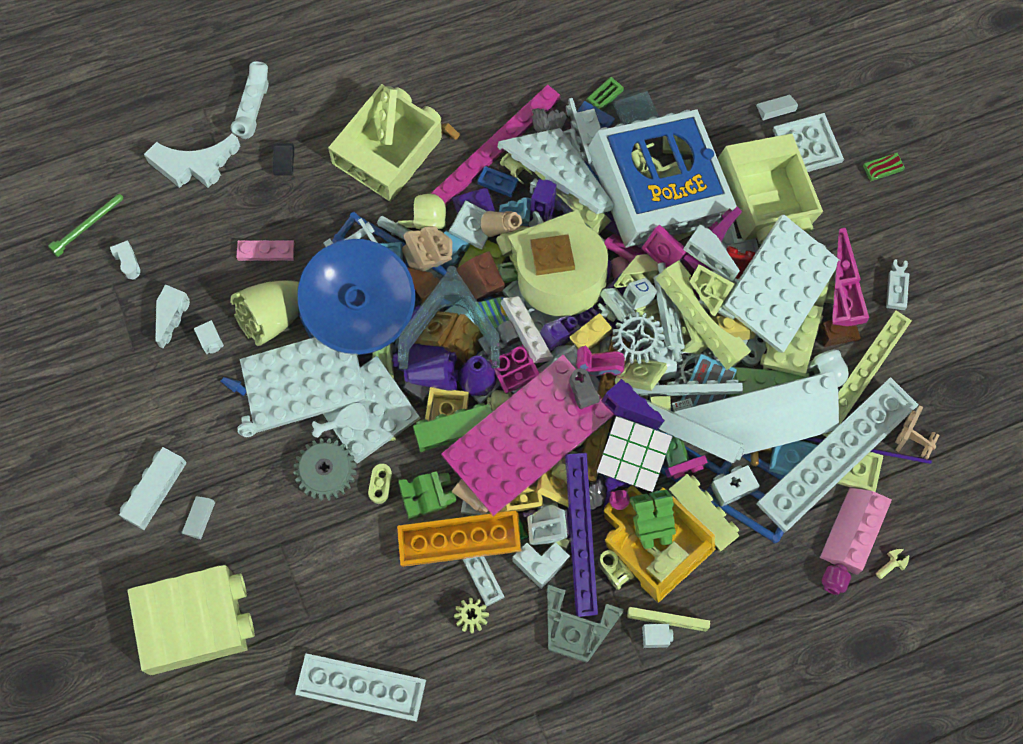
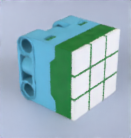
M616 416L597 472L653 492L673 435Z

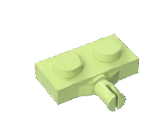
M675 542L662 552L654 546L647 550L655 557V560L646 568V571L660 583L689 554Z

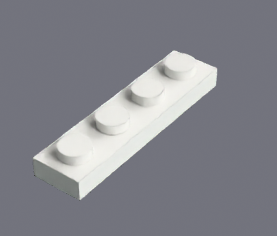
M520 297L503 298L501 305L533 362L550 361L552 354Z

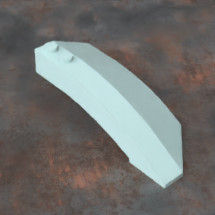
M825 372L674 412L743 443L744 455L834 431L839 426L838 387L834 372Z

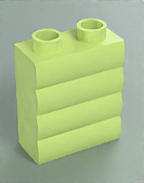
M381 84L328 149L333 165L391 202L412 177L416 169L424 162L429 153L440 142L442 138L441 117L431 107L424 106L423 109H420L412 104L411 97L404 90L396 87L397 98L392 145L383 144L378 138V129L381 126L379 113L382 110L383 104L381 93L384 91V85Z
M792 133L729 145L724 148L718 157V161L736 206L742 210L736 221L744 241L757 238L759 244L762 245L778 218L783 214L807 234L813 231L812 224L821 215L823 210Z
M226 565L128 589L141 670L149 675L247 651L246 639L255 636L250 613L240 614L238 599L247 596L243 576L241 573L233 575Z

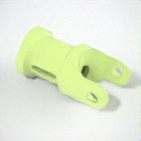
M507 153L500 161V164L507 167L511 171V175L519 179V173L524 169L532 175V172L522 165L521 162L513 159L510 153Z

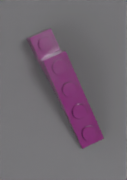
M738 206L733 211L729 208L722 215L724 219L720 223L716 221L709 227L721 242L734 220L742 213V210ZM687 252L680 261L692 274H694L698 265H702L712 271L710 267ZM691 285L692 290H693V292H694V294H695L697 300L699 301V299H700L699 294H698V292L696 291V289H694L693 286Z

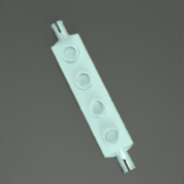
M659 263L657 265L659 274L666 269V263ZM656 275L653 278L655 289L657 290L656 295L663 334L665 335V347L673 351L674 362L682 361L680 350L684 349L685 345L678 307L656 281L655 278L658 276Z

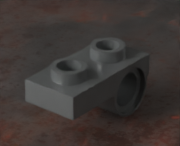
M511 321L503 322L495 331L478 339V343L487 358L520 341Z

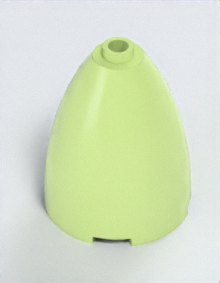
M266 282L248 287L231 295L232 305L235 304L236 314L234 315L240 328L248 339L252 337L255 340L257 346L266 343L280 334L299 316V282Z

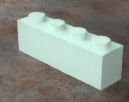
M162 447L160 451L155 453L151 466L143 472L140 483L132 489L128 502H124L121 506V513L119 515L124 520L145 530L187 462L181 456Z

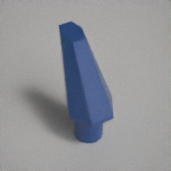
M227 377L222 378L221 382L229 389L245 396L247 391L244 386L240 385V381Z

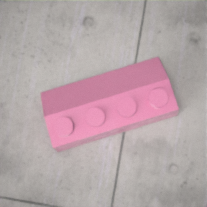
M850 487L820 558L834 565H844L847 567V571L856 575L863 571L892 500L874 491Z

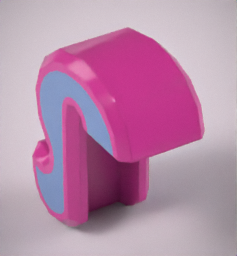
M586 345L577 350L576 367L577 369H585L589 376H601L605 373L619 375L624 372L625 357L621 352L613 351L591 354Z

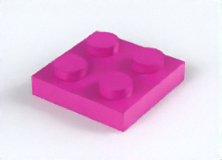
M661 225L654 229L642 246V249L658 264L666 263V268L680 261L686 254V251L683 250V245Z

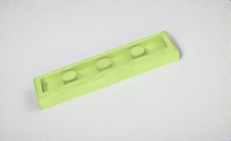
M629 607L627 611V617L630 619L669 624L670 626L705 632L710 628L709 620Z

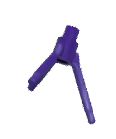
M601 474L603 475V480L606 481V488L608 489L603 510L609 503L612 491H615L619 486L629 488L632 484L620 482L615 478Z

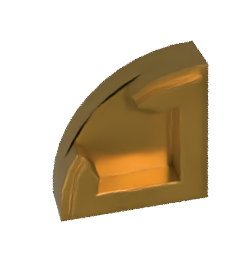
M449 123L441 124L442 135L445 133L451 136L450 139L455 140L459 138L460 134Z

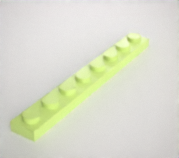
M898 311L893 313L838 392L839 425L912 320ZM833 431L824 433L823 435L828 437Z

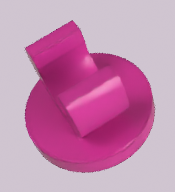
M625 490L611 492L610 504L613 508L622 510L629 505L630 498Z

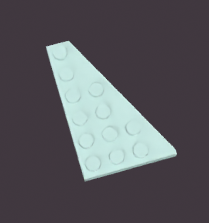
M560 128L499 141L497 146L499 150L503 148L512 154L511 157L521 162L522 165L531 171L539 172L545 176V180H550L557 184V188L567 195L571 193L579 199V203L587 206L594 213L600 214L613 210V202Z

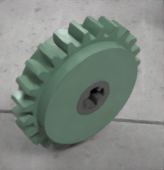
M322 438L319 444L312 441L313 446L305 445L307 450H300L302 456H296L299 464H294V468L298 469L293 472L298 477L295 481L297 484L301 483L299 488L301 490L305 489L304 493L306 495L311 493L312 499L319 496L320 501L324 497H327L328 501H330L332 495L337 499V493L340 492L344 495V488L350 489L349 482L355 481L351 477L357 474L353 470V468L357 467L356 463L352 462L355 459L354 455L349 456L351 450H345V444L339 446L338 440L334 444L330 438H328L327 443H324ZM327 466V472L323 473V467Z

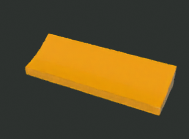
M516 510L499 512L494 516L484 514L397 526L400 565L402 567L521 552L519 518Z

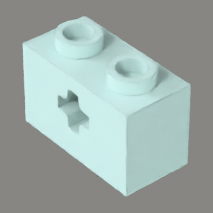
M741 465L731 470L732 473L726 476L723 473L714 478L710 487L721 507L755 492L759 488V484L748 465L743 468ZM730 483H737V487L735 485L731 486Z

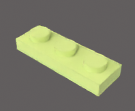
M384 86V91L381 93L383 104L382 110L379 113L381 126L378 129V138L385 145H392L397 89L389 86Z

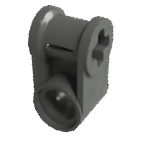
M582 368L574 370L569 378V384L579 409L599 403V395L593 386L589 373ZM577 375L579 378H583L582 382L575 380Z

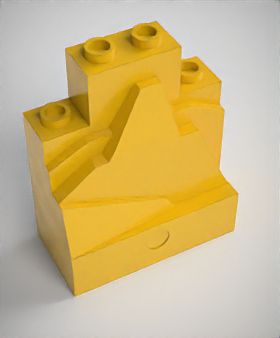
M633 485L628 489H623L629 497L642 495ZM673 497L674 506L672 510L674 511L676 534L672 535V543H677L689 556L659 583L646 571V568L655 560V557L647 551L648 549L642 547L640 539L635 534L633 517L637 513L632 507L631 502L622 510L613 508L609 502L603 510L604 516L616 530L610 531L606 536V546L617 554L620 560L640 580L641 587L658 603L716 550L715 535ZM659 538L653 539L654 546L660 552L666 550L671 545H662Z

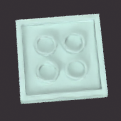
M825 113L774 126L773 128L775 137L793 134L807 172L839 164L844 160Z

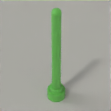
M121 194L116 195L63 239L50 243L48 248L59 257L64 253L63 250L66 245L123 200V196Z

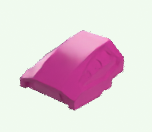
M523 344L522 347H516L510 350L511 352L500 355L495 360H490L505 394L525 386L539 375L533 359L529 356Z

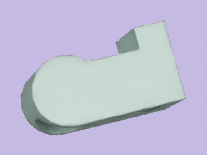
M128 240L110 247L115 259L121 260L120 268L126 278L136 279L140 275V267Z

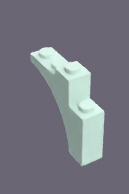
M233 134L212 147L196 151L174 150L156 142L144 155L150 165L179 188L186 184L192 175L209 188L221 176L218 168L224 166L227 159L237 153L240 144L238 138Z

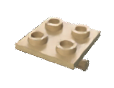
M919 406L916 411L912 410L903 425L904 428L895 441L898 444L896 451L899 452L909 438L925 447L921 457L925 456L924 459H929L932 450L936 448L935 444L939 434L932 432L929 440L913 430L923 409L922 406Z

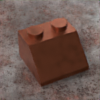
M490 251L470 259L454 270L469 305L504 289L505 284Z

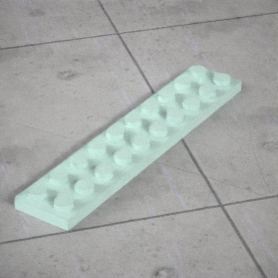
M890 377L757 502V505L785 533L905 419L918 404Z

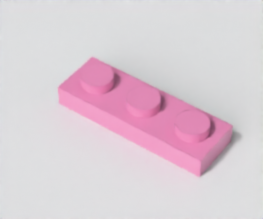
M238 241L237 260L294 261L295 243L294 241Z

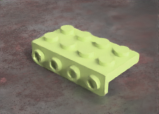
M813 305L783 353L778 352L766 342L765 348L768 350L766 354H762L760 365H763V370H768L769 368L806 377L823 307Z

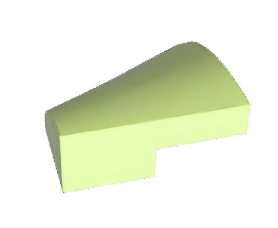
M698 265L689 281L713 316L717 315L735 283L702 265Z

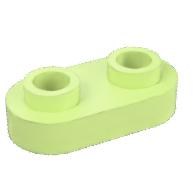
M378 464L372 470L368 494L371 501L376 504L385 502L389 496L392 471L386 464ZM383 472L386 474V476L384 478H380L379 474ZM378 491L382 492L380 497H376L375 494Z

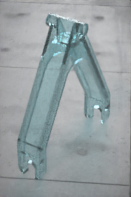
M455 266L447 268L445 276L400 334L398 345L399 369H408L409 349L436 315L437 311L451 305L460 306L467 310L491 346L492 368H500L499 333L458 274Z

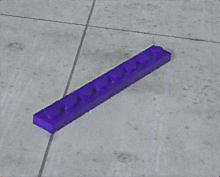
M587 453L565 454L576 616L598 615Z

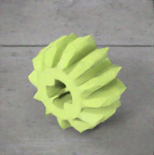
M469 598V604H466L464 600L461 601L463 608L456 606V610L460 613L454 614V618L460 619L456 623L457 626L464 624L462 631L465 632L470 627V633H474L475 626L479 631L482 630L479 623L487 625V621L483 618L489 617V613L483 612L487 608L486 605L479 607L481 600L478 599L473 604V599ZM471 611H474L476 618L473 619L472 617V620H469L467 613L471 614Z

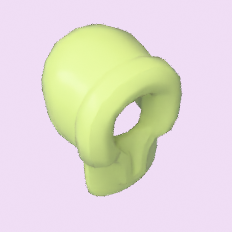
M435 194L416 196L414 200V220L398 221V223L405 226V228L423 229L424 227L435 226L437 229H443L446 226L445 203Z

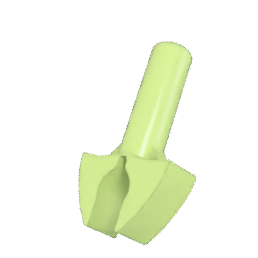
M896 549L887 553L890 561L876 572V576L879 579H882L895 567H899L901 570L906 568L909 555L902 561H896L897 555L904 549Z

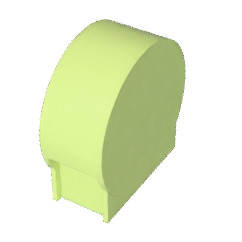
M578 210L508 236L512 244V254L509 255V258L518 272L520 292L533 308L548 315L572 316L590 309L600 300V293L606 288L608 253L601 237L594 230L586 226ZM569 234L575 270L536 275L530 239Z

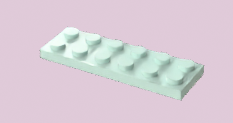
M306 653L295 695L417 722L426 680Z

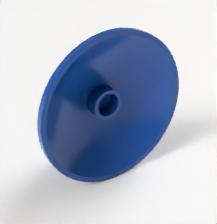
M347 239L323 248L305 267L298 286V306L300 310L298 315L309 338L315 337L330 349L345 354H368L387 347L406 329L414 310L415 289L406 265L389 248L370 240Z

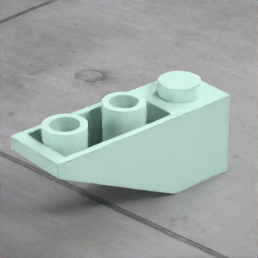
M168 285L164 286L156 302V342L161 348H164L170 342L174 328L180 324L183 311L188 309L190 303L185 292Z

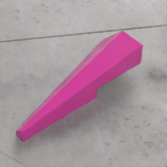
M846 228L839 229L837 258L839 260L836 268L832 322L836 325L853 326L867 323L869 315L859 283L861 279Z

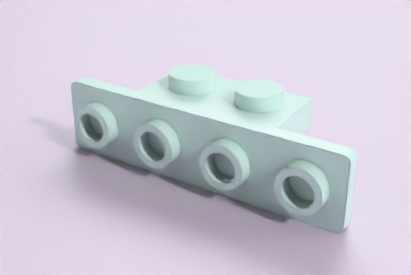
M569 98L566 112L568 116H571V128H574L576 131L578 144L582 151L580 152L582 160L586 161L590 166L592 160L587 148L597 131L601 129L595 109L577 113L573 98Z

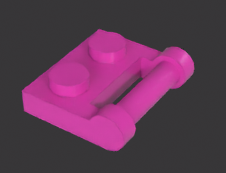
M616 234L611 235L604 242L607 250L609 249L628 260L629 264L637 255L646 254L643 249L635 245L625 248L622 238Z

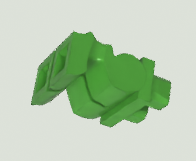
M436 471L431 474L420 475L411 483H408L407 480H398L409 521L418 519L422 515L426 516L440 510H446L448 505L456 502L455 494L452 491L443 493L442 487L451 485L449 473L438 475Z
M667 490L649 493V496L648 494L629 497L631 505L637 513L633 517L635 534L640 539L642 547L644 549L653 548V539L659 538L662 545L672 544V535L676 534L674 511L672 510L674 506L672 495Z

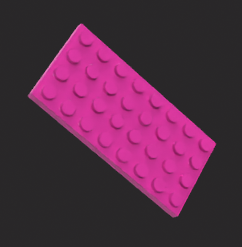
M564 355L554 361L441 454L492 516L496 515L562 460L565 454H569L615 415L601 402L602 398L600 396L599 403L579 409L569 384V378L576 368ZM577 375L575 380L582 382L583 378H579Z

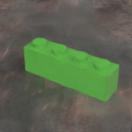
M480 403L473 406L474 409H459L454 412L455 414L449 416L441 414L436 416L435 420L428 421L424 419L416 422L417 425H414L413 429L420 452L459 440L492 413L490 404Z

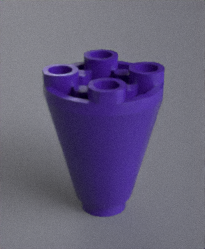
M445 352L410 364L404 368L405 381L415 385L446 391L456 390V382L459 381V370H455V364L457 363L456 353Z
M482 356L470 358L459 370L460 388L465 392H469L471 396L488 395L493 390L497 380L492 364Z

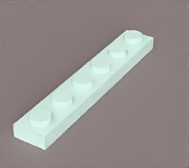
M715 380L706 381L707 384H699L698 381H688L687 384L679 385V382H667V385H659L657 382L652 391L633 388L641 397L743 394L742 383H738V380H727L726 383L719 384Z

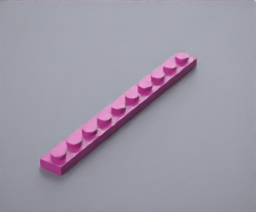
M549 85L545 86L431 194L439 196L444 201L446 207L452 201V197L459 195L482 173L485 166L491 165L505 151L503 148L499 150L497 147L499 141L520 137L533 125L532 116L534 114L532 110L539 108L547 112L560 100L561 95Z

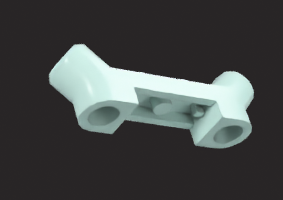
M252 62L250 64L249 76L235 121L231 124L232 133L243 139L253 136L261 101L268 89V66L263 62Z

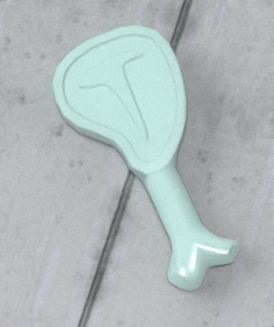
M353 403L343 408L333 421L324 424H318L313 421L314 431L312 435L318 438L324 431L349 427L355 431H363L369 425L367 409L361 403Z

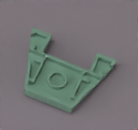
M548 585V650L588 663L622 615L624 609L606 604L601 622L598 624L560 611L566 590Z

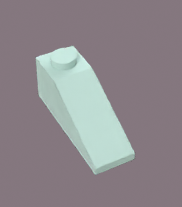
M702 225L697 228L683 249L731 282L740 271L717 235Z

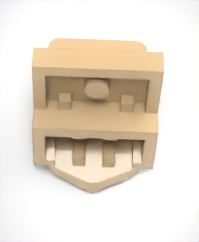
M424 227L420 231H408L403 235L406 245L402 247V252L411 269L427 271L432 267H438L452 260V239L438 230L437 227Z

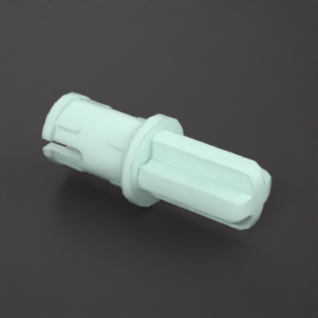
M381 216L377 222L378 226L392 232L391 235L395 234L403 239V235L406 232L412 231L384 216Z

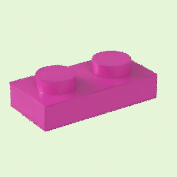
M704 455L670 467L665 472L667 478L674 477V479L685 476L684 472L689 470L695 473L704 469L703 465L708 462Z

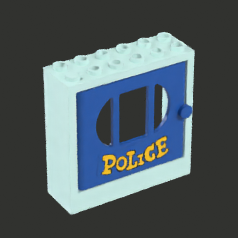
M684 110L678 114L669 113L664 117H651L645 121L636 120L631 124H618L608 129L603 127L597 131L587 148L601 186L614 204L611 212L625 248L645 243L658 225H661L669 234L675 236L695 231L700 225L708 228L716 221L720 223L724 219L722 215L729 208L733 211L737 207L698 110ZM673 135L680 137L689 145L693 155V165L690 171L686 169ZM666 136L681 174L659 178L644 140ZM635 143L639 144L652 179L642 175L633 164L632 148Z

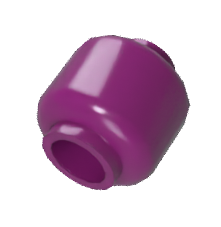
M844 565L828 566L822 578L824 590L834 595L846 592L851 580V574Z

